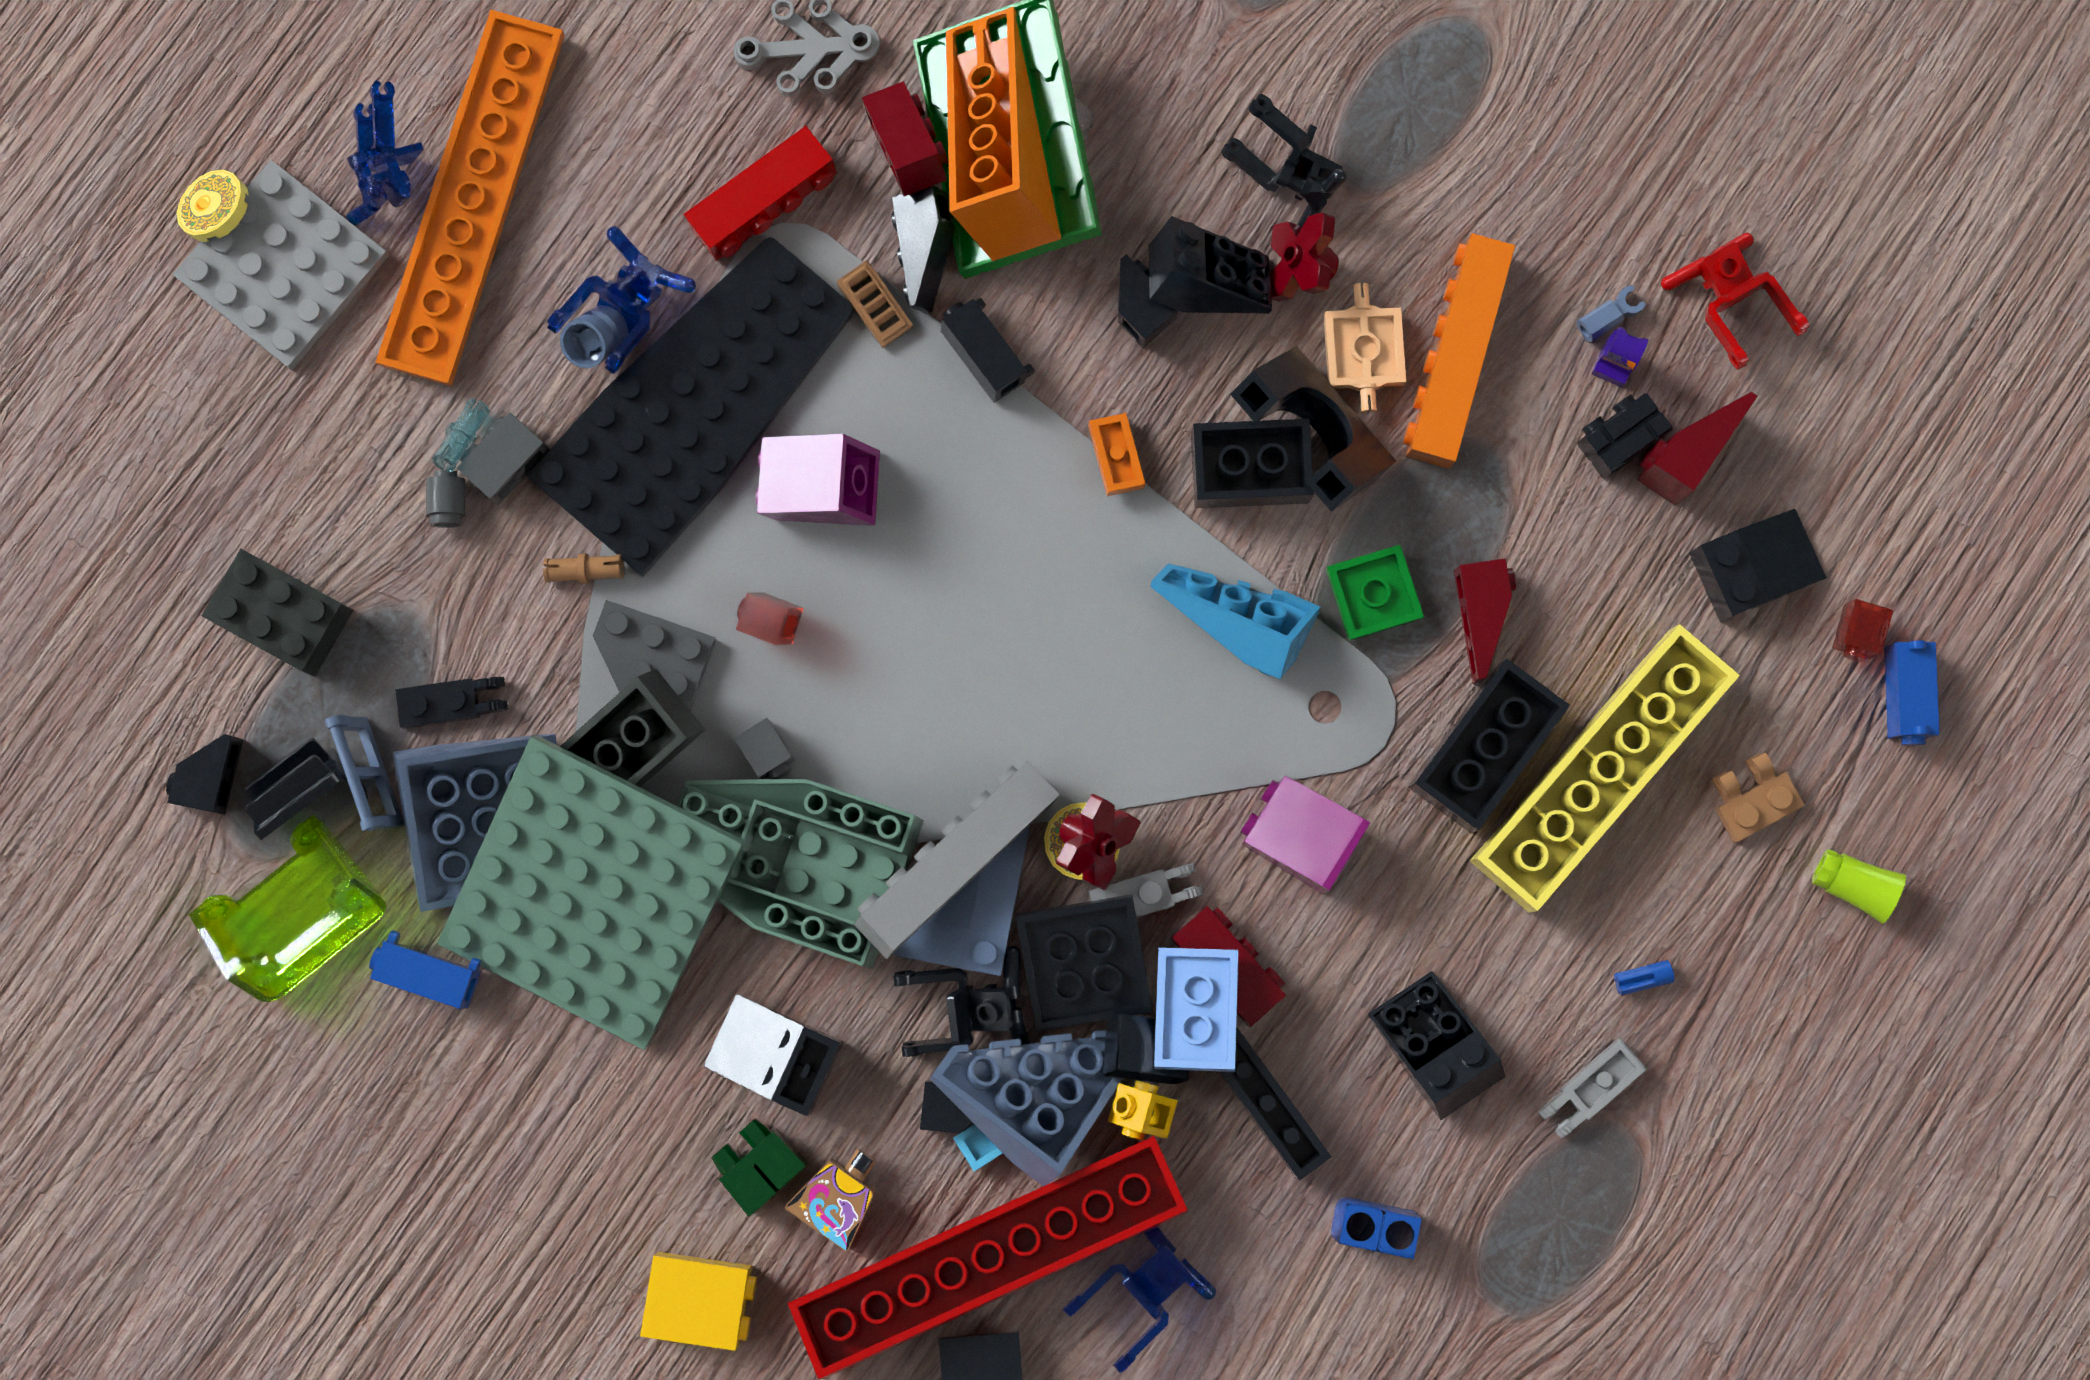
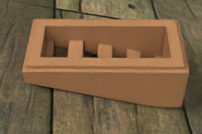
M868 260L837 281L840 292L850 302L854 311L882 348H885L913 328V324ZM868 278L870 281L868 284L855 293L852 291L853 288ZM877 290L880 295L863 306L860 301ZM885 303L889 306L887 310L874 319L870 317L871 313ZM893 316L898 318L899 321L885 331L881 332L878 328Z

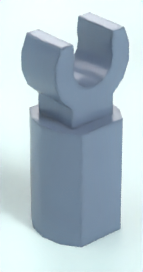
M1633 285L1623 288L1615 301L1608 300L1577 320V328L1586 341L1592 342L1622 323L1624 320L1623 316L1634 317L1643 310L1646 305L1644 301L1636 306H1630L1626 303L1625 297L1635 289Z

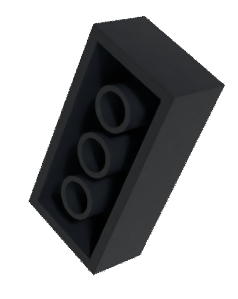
M1505 659L1498 664L1408 787L1469 833L1479 831L1570 705L1510 660Z

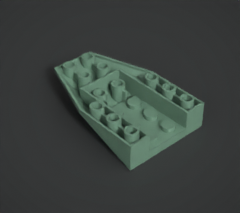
M807 779L685 780L676 806L746 841L718 901L753 929L873 969L879 951L854 925L861 915L857 909L873 893L881 897L889 889L886 882L901 867L907 871L924 820L916 815Z

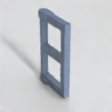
M336 715L325 719L326 727L332 734L361 818L360 825L362 831L397 829L404 826L368 718ZM343 731H358L370 767L355 766ZM360 779H375L387 815H372Z

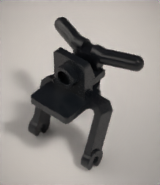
M1259 94L1256 100H1252L1248 109L1253 116L1263 121L1293 147L1290 156L1276 174L1236 138H1231L1229 143L1224 145L1221 153L1225 159L1237 164L1267 191L1275 192L1279 187L1283 189L1287 187L1295 191V198L1300 201L1303 199L1308 204L1297 223L1302 229L1308 216L1321 213L1327 204V199H1330L1334 192L1346 181L1347 174L1341 165L1309 150L1317 129L1316 126L1309 124L1304 132L1278 110L1269 97Z
M1015 946L1006 949L1003 987L997 988V984H989L982 989H973V985L968 984L967 972L960 968L918 972L903 970L895 972V975H893L894 986L957 981L959 985L957 990L947 996L951 1038L903 1042V1046H901L902 1056L913 1057L923 1053L949 1051L953 1046L968 1044L969 1047L974 1041V1031H1008L1010 1029L1013 1040L1020 1039L1021 1045L1030 1044L1022 1018V1009L1016 1005V999L1020 997V950Z

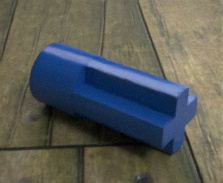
M1668 960L1614 974L1616 989L1621 996L1674 983L1675 981L1673 969Z

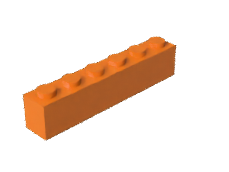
M1474 233L1470 234L1465 244H1458L1452 264L1458 266L1455 280L1449 278L1443 295V301L1449 302L1446 314H1439L1433 331V336L1439 338L1435 351H1428L1423 367V372L1429 374L1425 387H1418L1413 403V408L1419 409L1415 423H1408L1403 439V444L1409 445L1406 457L1450 469L1456 462L1516 245Z

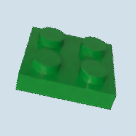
M1400 544L1326 567L1325 570L1348 641L1424 618Z

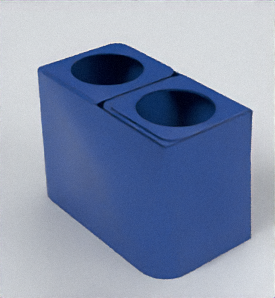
M1343 1197L1338 1200L1335 1206L1331 1234L1339 1244L1414 1259L1422 1218L1414 1210L1352 1197ZM1355 1213H1366L1374 1221V1233L1366 1241H1356L1347 1232V1221ZM1395 1221H1405L1413 1228L1410 1246L1406 1249H1395L1387 1242V1228Z

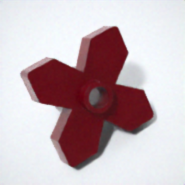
M1325 213L1308 216L1302 229L1299 225L1288 221L1273 226L1271 248L1281 257V261L1270 273L1272 300L1280 302L1293 299L1299 286L1302 291L1311 294L1325 292L1329 289L1330 280L1335 276L1339 267L1338 256L1328 247L1334 238V216Z
M1091 794L1080 814H1070L1062 822L1059 837L1065 845L1056 860V864L1078 876L1083 873L1082 879L1102 890H1106L1116 872L1115 853L1117 849L1131 843L1141 822L1119 809L1115 812L1114 804L1098 795Z

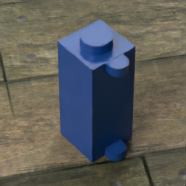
M1923 640L1896 642L1884 647L1888 739H1901V745L1905 746L1925 745L1927 738L1939 735L1936 642H1926Z
M394 930L390 932L387 941H383L382 946H378L374 950L369 964V968L373 970L370 979L458 1009H467L469 1007L481 973L479 971L480 959L473 957L469 967L428 954L399 944L400 932Z

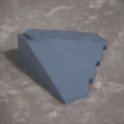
M556 734L538 735L557 745ZM531 736L432 745L393 752L399 797L420 912L454 906Z
M1030 826L892 955L1001 976Z
M1106 1030L1092 1032L1091 1038L1072 1039V1034L1070 1033L1043 1036L1041 1043L1021 1045L1020 1039L991 1042L988 1049L969 1051L968 1044L953 1046L934 1071L930 1080L1014 1165L1039 1184L1045 1186L1063 1172L1116 1090L1118 1083L1123 1078L1103 1075Z

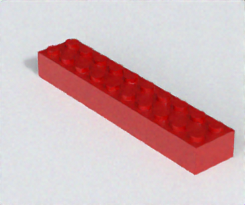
M1152 1136L787 1304L817 1378L826 1379L1188 1213V1209L1156 1138Z

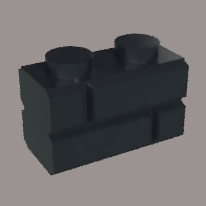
M1644 393L1636 400L1630 394L1613 407L1616 414L1604 421L1599 416L1582 429L1585 436L1578 442V446L1588 460L1592 462V465L1602 478L1606 479L1673 430L1672 425L1659 412L1658 407L1648 394Z

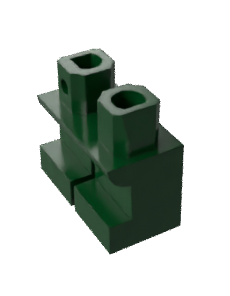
M757 1118L739 1132L753 1148L745 1157L742 1158L729 1143L711 1157L717 1169L723 1175L719 1181L748 1217L754 1214L809 1164L784 1139L777 1129L771 1131Z

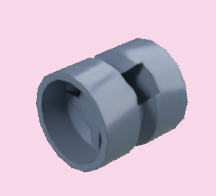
M600 305L588 310L563 328L560 335V346L564 356L572 364L580 368H592L620 351L626 345L629 337L628 326L625 318L619 311L610 306Z

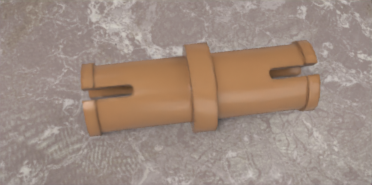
M579 553L576 558H545L543 561V565L548 567L543 568V576L546 583L579 581L580 584H589L591 580L623 579L625 574L624 571L620 570L625 569L621 554L589 557L587 553Z

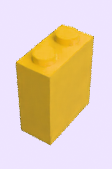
M665 1252L656 1253L652 1259L640 1337L736 1351L741 1341H747L750 1331L751 1317L745 1316L747 1300H754L757 1286V1277L751 1276L752 1265Z

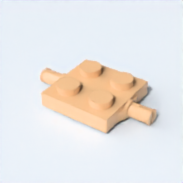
M1361 283L1353 285L1355 306L1346 310L1325 311L1327 377L1329 384L1334 389L1351 388L1360 391L1361 413H1367L1368 410L1369 413L1377 412L1375 390L1386 386H1404L1406 383L1401 308H1379L1370 305L1369 284L1363 283L1361 286Z

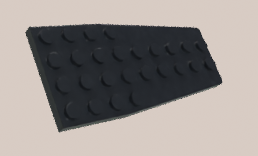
M771 237L764 239L606 387L526 476L616 555L621 554V559L643 577L726 484L853 315L852 305L776 239Z

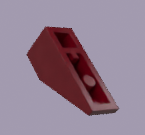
M1506 558L1462 564L1454 570L1472 684L1480 683L1487 678L1512 598L1511 591L1516 589L1515 574L1512 568H1507Z

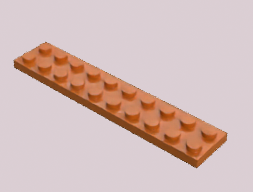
M490 9L375 361L378 366L452 387L565 37L562 29Z

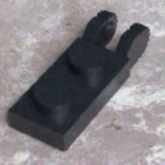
M490 677L477 680L470 678L395 689L400 728L406 729L480 718V715L506 711L508 710L507 701L497 699L478 704L477 691L497 690L505 686L504 677Z

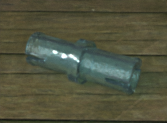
M468 399L457 420L448 425L445 431L446 438L432 457L433 463L438 468L444 470L448 462L449 465L446 471L453 472L465 450L474 445L477 439L476 433L490 413L485 403L479 400L475 408H473L476 399Z

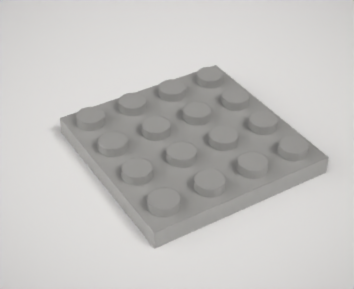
M270 160L247 187L248 195L245 194L244 201L248 205L240 223L226 236L219 239L216 236L207 238L209 242L200 241L172 275L290 370H293L390 255L284 169Z

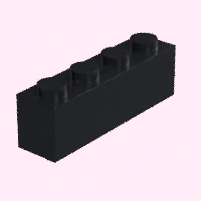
M1236 1026L1235 1072L1218 1071V1073L1293 1176L1300 1181L1332 1156Z

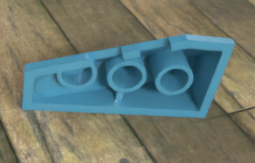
M1169 563L1151 581L1150 586L1245 664L1258 669L1265 675L1274 676L1278 679H1281L1296 661L1321 608L1286 591L1273 589L1272 595L1250 590L1251 583L1238 580L1237 585H1229L1217 582L1213 574Z

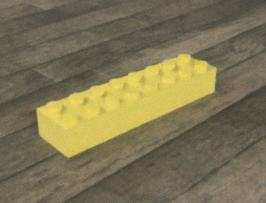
M1680 624L1668 630L1472 857L1470 862L1528 913L1538 911L1740 675Z

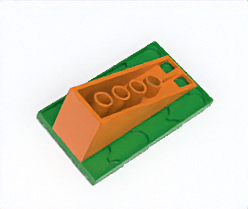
M1022 0L913 40L927 115L936 134V139L933 142L941 141L948 159V163L942 165L946 181L941 182L942 190L949 194L950 213L953 215L955 226L952 240L959 273L965 279L979 275L981 272L985 273L1013 264L1015 261L1026 260L1047 253L1050 250L1054 251L1082 242L1084 239L1088 240L1102 235L1093 181L1089 174L1083 134L1079 127L1069 65L1065 58L1059 18L1055 10L1054 0Z

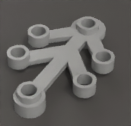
M776 0L771 7L774 20L778 24L789 27L802 40L760 43L758 39L747 36L736 42L733 53L738 66L748 71L758 69L765 59L803 56L791 71H783L777 77L778 90L786 97H792L799 92L800 84L827 54L841 53L830 68H821L814 75L817 90L823 94H830L837 88L839 79L855 62H867L876 56L879 51L880 41L877 32L872 27L864 24L855 26L849 24L832 9L830 0H811L809 2L810 15L817 22H825L840 37H824L795 13L791 1ZM819 4L827 6V10L824 13H816L814 8ZM781 7H787L790 10L786 16L777 15V11ZM859 37L867 39L866 45L862 47L856 46L854 41ZM746 46H753L755 51L751 55L742 54V49ZM824 76H829L833 79L832 83L828 86L821 85L819 81ZM786 79L795 81V85L792 88L786 89L782 87V83Z

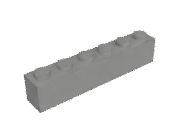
M1028 761L1018 770L1013 765L1007 769L996 781L1000 785L998 789L991 795L986 790L981 793L969 806L973 810L972 813L964 820L959 815L955 817L942 830L946 837L936 846L931 841L928 842L914 856L917 863L908 872L901 867L886 882L889 889L881 897L873 893L858 907L857 910L861 915L854 925L886 959L895 953L1059 797L1060 794Z

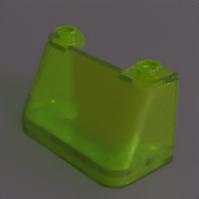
M314 814L306 821L300 823L290 836V844L296 854L238 901L227 895H213L205 899L201 905L188 914L226 980L262 1002H271L286 995L374 924L386 910V903L378 890L325 823Z

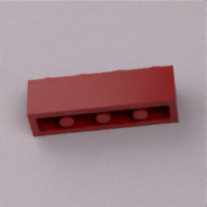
M804 126L683 215L697 238L714 260L718 261L722 257L726 258L735 254L741 248L742 242L753 234L760 235L770 228L773 220L782 213H790L797 209L803 202V198L811 192L826 188L832 182L833 176L837 174L833 159L809 128Z

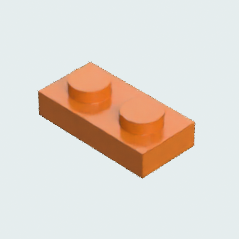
M1122 413L1090 420L1088 428L1107 497L1144 489L1145 480L1127 414Z

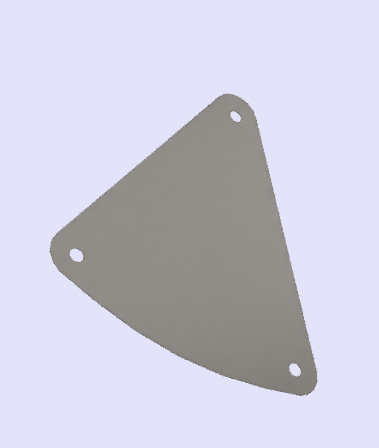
M779 223L770 226L768 230L760 235H753L743 243L719 282L764 239L769 237L776 239L841 296L843 294L838 289L837 281L863 262L828 234L816 228L800 223ZM880 275L879 277L913 324V328L885 348H882L853 309L851 319L726 484L651 569L641 577L624 562L625 569H620L625 572L623 579L594 580L584 627L576 731L619 693L593 638V633L606 600L716 638L691 708L692 714L705 728V731L640 788L676 805L685 780L759 779L734 738L765 718H768L795 759L794 762L789 764L791 770L779 779H807L916 815L924 820L916 844L940 840L946 837L942 830L955 817L959 815L964 820L973 812L969 807L970 804L986 790L991 795L1000 787L996 781L1007 769L1013 765L1018 770L1027 761L1060 794L1055 802L1032 823L1035 824L1050 821L1057 811L1070 804L1087 802L1091 794L1106 799L1115 805V810L1266 785L1270 784L1272 780L1280 782L1284 776L1296 780L1343 772L1370 761L1385 747L1395 726L1396 700L1388 678L1371 659L1318 618H1316L1296 661L1283 677L1278 679L1274 676L1265 675L1258 669L1245 664L1151 588V581L1169 563L1213 574L1217 582L1229 585H1237L1238 580L1251 583L1250 590L1272 595L1273 589L1281 590L1146 483L1144 489L1107 497L1094 446L1090 439L1022 386H1019L993 403L941 333L942 324L930 314H925L910 307L904 294ZM867 278L857 285L852 291L854 293L870 282ZM876 290L860 302L865 306L880 294ZM885 303L871 313L870 317L874 319L887 310L889 306ZM893 316L878 328L883 332L899 320L896 316ZM845 434L880 450L875 525L776 521L757 513L756 491L759 488L760 477L758 456L762 448V437ZM602 543L600 556L616 555ZM1320 691H1329L1335 694L1341 703V712L1338 718L1327 724L1315 721L1308 710L1311 697Z

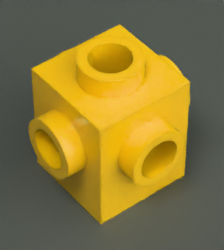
M1136 1080L1134 1087L1118 1083L1108 1122L1123 1126L1121 1134L1132 1138L1144 1140L1145 1135L1149 1134L1167 1139L1178 1100L1157 1094L1159 1086Z

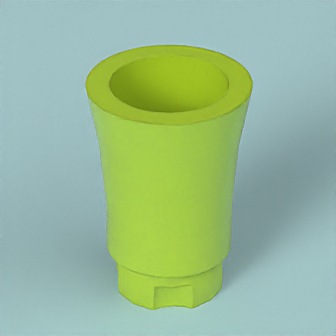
M1827 849L1817 864L1812 877V884L1824 888L1826 893L1846 901L1864 911L1881 924H1884L1891 916L1901 897L1906 883V874L1886 870L1860 861L1843 853L1840 855L1833 850Z

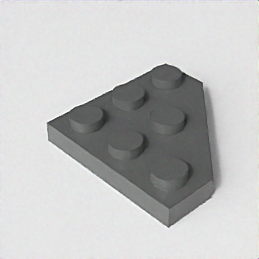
M608 600L604 603L593 633V638L619 692L637 676L657 669L691 711L716 642L715 637Z

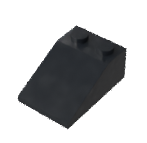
M1796 509L1735 530L1704 543L1689 552L1720 623L1827 578Z

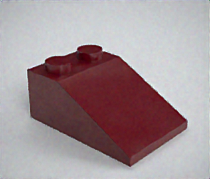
M1750 392L1680 430L1666 442L1660 439L1654 448L1651 447L1639 463L1638 466L1644 470L1637 481L1673 505L1679 503L1696 489L1758 396Z

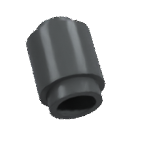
M437 470L434 471V477L426 478V516L430 517V526L454 528L462 525L461 518L465 517V479L457 477L456 471Z

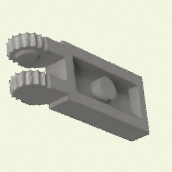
M1190 863L1167 871L1161 869L1108 885L1106 890L1097 888L1089 891L1091 901L1133 894L1136 918L1174 907V903L1203 895L1201 886H1192L1183 889L1182 892L1171 895L1167 880L1191 875L1196 869L1194 863Z
M1617 1038L1559 1089L1561 1092L1552 1097L1538 1113L1546 1119L1553 1116L1559 1108L1569 1101L1577 1111L1561 1121L1556 1130H1554L1560 1138H1563L1584 1120L1589 1121L1645 1072L1647 1068L1622 1039Z

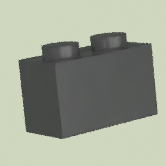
M510 412L505 417L497 418L487 429L488 435L479 445L474 444L463 453L460 458L462 463L457 467L462 474L497 505L517 487L550 450Z

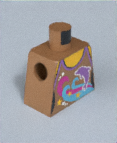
M860 1149L855 1151L845 1167L836 1160L830 1159L787 1203L784 1209L847 1252L877 1190L864 1180L877 1162Z

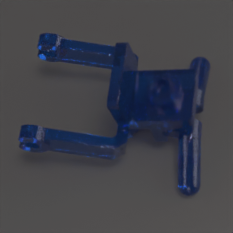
M376 80L371 85L369 92L372 104L366 109L369 117L362 114V109L364 108L362 103H358L353 110V117L356 121L357 153L347 157L351 170H354L356 174L357 184L363 199L362 204L349 211L346 215V220L354 226L376 214L387 200L395 208L403 206L410 198L411 183L407 173L404 170H400V166L413 163L424 150L421 142L395 148L393 110L395 88L389 81L383 86L386 94L379 92L380 81Z
M616 226L608 228L606 232L607 238L630 264L628 266L624 264L620 268L617 280L614 282L611 280L606 282L597 275L588 277L566 303L552 313L547 321L549 324L547 328L555 334L558 333L593 292L598 293L599 300L597 306H610L619 311L625 318L628 326V335L605 361V364H607L605 369L612 374L618 371L626 356L650 330V312L646 309L660 297L662 289L656 284L658 283L685 293H692L696 289V282L692 278L667 271L658 264L654 265L649 262V258L640 253Z
M1159 1227L1143 1233L1157 1251L1144 1259L1143 1264L1138 1269L1131 1272L1124 1264L1110 1265L1080 1295H1076L1062 1309L1071 1317L1116 1273L1122 1277V1284L1157 1321L1114 1362L1113 1366L1119 1373L1125 1371L1134 1362L1136 1356L1168 1325L1169 1314L1161 1303L1183 1283L1189 1284L1206 1300H1211L1216 1295L1215 1287L1185 1258L1181 1261L1174 1254L1177 1249Z

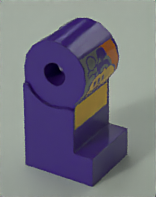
M1622 327L1615 329L1606 339L1591 374L1622 388L1629 374L1636 369L1649 340L1631 336Z

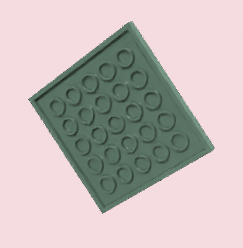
M535 734L528 741L437 944L470 961L473 957L480 959L481 967L645 1050L658 1028L746 841Z

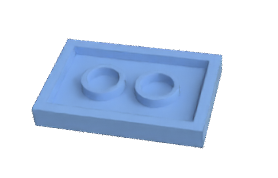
M1158 948L1155 1069L1235 1072L1238 950Z

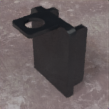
M310 738L245 787V795L251 800L246 804L245 810L253 819L254 834L260 840L337 784L342 778L348 784L341 760L334 748L326 752L316 739ZM362 784V787H363V789H364L366 798H367V800H368L367 789H366V787Z
M1019 1331L939 1338L942 1380H1023Z

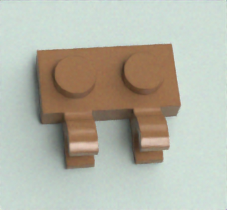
M1766 752L1761 755L1758 753L1745 760L1749 771L1758 785L1741 793L1740 784L1732 771L1723 772L1711 779L1724 801L1715 810L1733 842H1739L1805 806L1787 772L1784 771L1775 775L1773 764Z

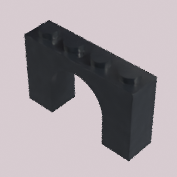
M1297 346L1253 370L1230 394L1254 423L1276 411H1287L1302 419H1310V425L1317 431L1326 445L1329 461L1306 483L1331 512L1370 486L1396 462L1393 456Z

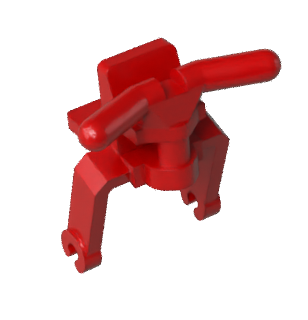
M1750 233L1739 235L1712 251V254L1699 258L1667 275L1661 281V287L1665 291H1671L1701 275L1705 280L1702 283L1705 290L1713 288L1717 299L1709 303L1705 311V321L1728 353L1730 362L1737 370L1745 367L1749 359L1746 352L1741 348L1718 315L1719 312L1753 295L1754 292L1764 289L1797 336L1807 332V328L1810 327L1806 317L1801 312H1798L1774 276L1770 275L1767 271L1753 277L1741 253L1752 246L1754 242V237Z

